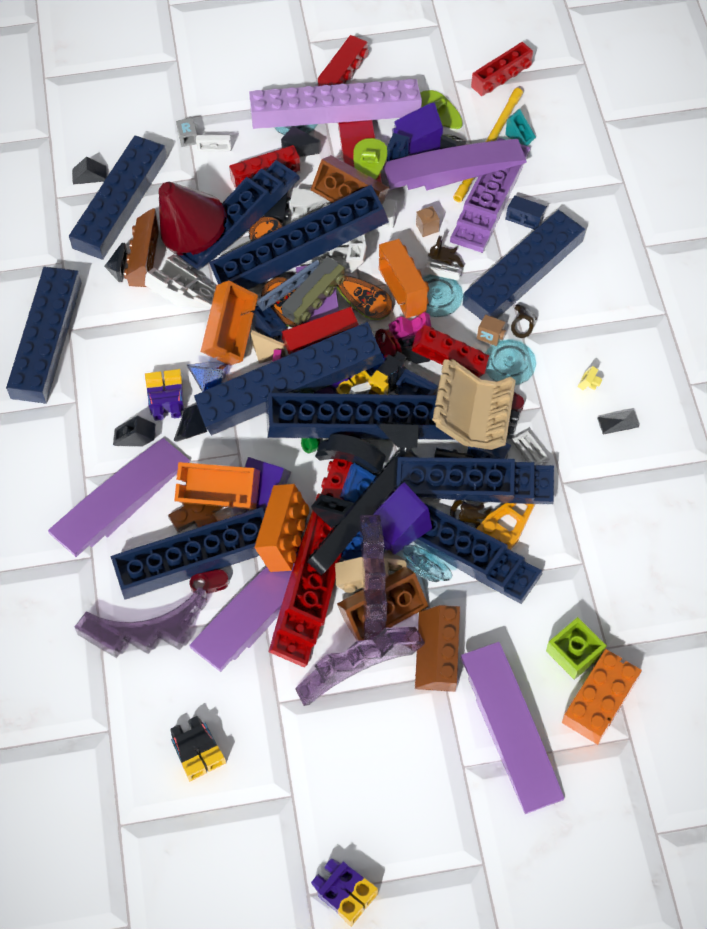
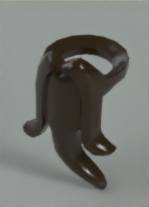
M439 235L436 245L430 248L428 256L452 266V261L456 262L463 268L464 265L461 259L455 254L457 247L454 249L442 247L443 237Z
M516 304L514 309L518 311L519 315L512 322L511 331L518 338H526L532 333L537 316L532 314L526 307ZM522 319L528 320V331L518 333L515 330V324Z
M457 500L451 506L450 516L456 518V509L460 506L461 512L459 513L458 520L463 523L474 524L475 528L480 525L477 519H485L492 511V508H488L483 513H480L478 510H483L484 508L482 502L476 506L462 500Z

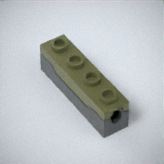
M327 256L282 304V315L297 325L307 322L312 312L321 307L323 300L332 295L334 288L343 283L345 280V267Z

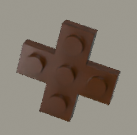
M182 503L183 507L170 513L168 519L179 533L194 524L199 528L217 522L213 513L224 507Z

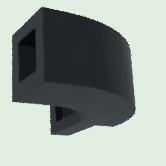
M331 434L328 440L320 441L315 455L319 461L342 459L356 463L370 473L381 472L386 459V455L374 445L359 438L341 434Z

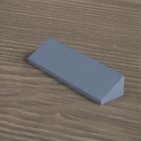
M316 260L258 299L256 304L262 311L299 287L320 265L319 261Z

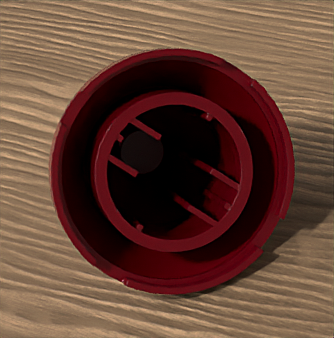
M170 181L160 186L158 190L160 236L165 246L174 254L183 256V253L190 252L192 255H195L211 247L222 235L225 229L223 226L224 220L227 219L226 209L220 200L211 194Z

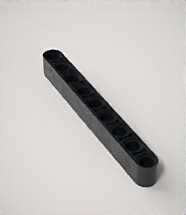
M399 449L356 500L354 508L346 518L335 525L310 555L306 562L320 575L329 569L397 486L398 457H419L415 452L401 451Z

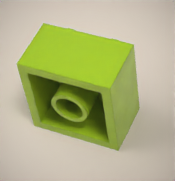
M577 617L548 642L546 652L575 680L601 657L607 645Z

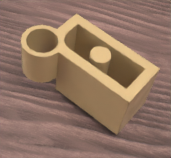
M372 555L335 563L336 586L347 593L355 592L356 589L372 588L377 579H384L389 576L388 560L385 558L376 559Z

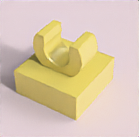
M591 366L584 372L577 387L584 390L589 386L595 390L597 386H600L602 379L596 376L599 369Z

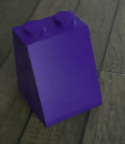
M435 102L394 121L392 134L396 133L409 137V156L440 149L443 126Z
M248 457L245 467L260 470L256 509L263 507L265 513L273 485L287 484L291 471Z
M405 482L399 486L369 519L371 526L369 530L374 537L378 536L381 539L382 546L387 551L390 550L394 555L432 529L428 507Z

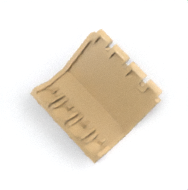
M444 360L435 403L437 407L434 409L432 419L436 422V427L464 446L488 450L505 446L516 380L512 377L497 382L482 380L455 360Z

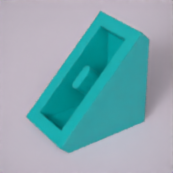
M520 109L507 119L505 135L510 139H518L521 145L528 146L536 138Z

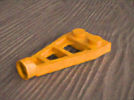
M505 503L489 514L476 529L507 544L508 549L511 550L519 541L536 504H525L528 508L523 515H520L512 509L517 503ZM505 515H510L517 520V523L512 531H508L498 524V520Z

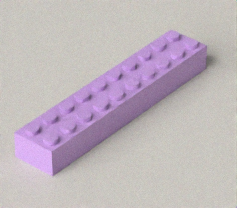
M417 79L249 91L253 129L401 118L420 109L422 103Z

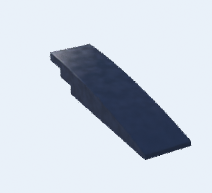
M275 160L266 171L261 168L252 179L246 177L222 203L226 209L227 219L224 220L223 226L225 229L220 238L201 253L192 255L190 252L183 253V256H178L196 270H200L265 215L300 179L299 175Z
M398 457L396 490L405 482L418 497L496 503L554 504V465H534L535 462H515V459Z
M424 503L429 510L432 529L415 540L414 543L472 578L522 604L542 576V570L525 562V557L509 550L507 544Z

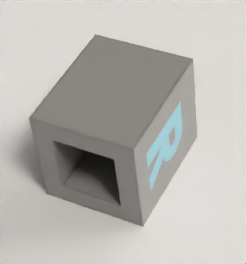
M193 118L176 121L181 147L196 145L197 133Z

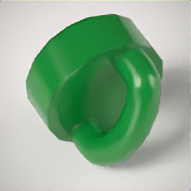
M301 438V447L306 453L309 454L317 451L320 444L319 438Z

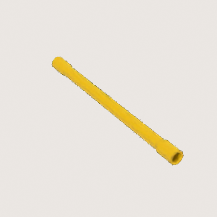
M520 88L513 90L485 142L496 141L523 94ZM474 178L463 180L453 196L456 202L463 201Z

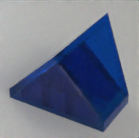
M203 362L187 364V367L203 392L225 382L228 364Z

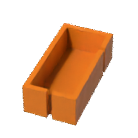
M400 239L379 244V271L398 305H400L406 319L426 312L429 303L427 297L429 286L422 279L421 271L415 267L414 259L408 255L406 246L401 243Z
M229 280L216 285L200 352L212 358L217 357V360L230 366L243 362L254 315L251 311L255 310L258 295Z
M178 462L176 480L186 482V486L176 484L174 501L185 504L256 509L260 470L246 467Z
M295 484L273 485L254 547L270 572L292 571L293 564L296 561V553L301 544L302 532L305 530L306 518L310 512L309 505L306 504Z
M607 649L601 655L562 720L564 725L597 745L600 743L642 672L641 669L627 661L623 664L621 657Z

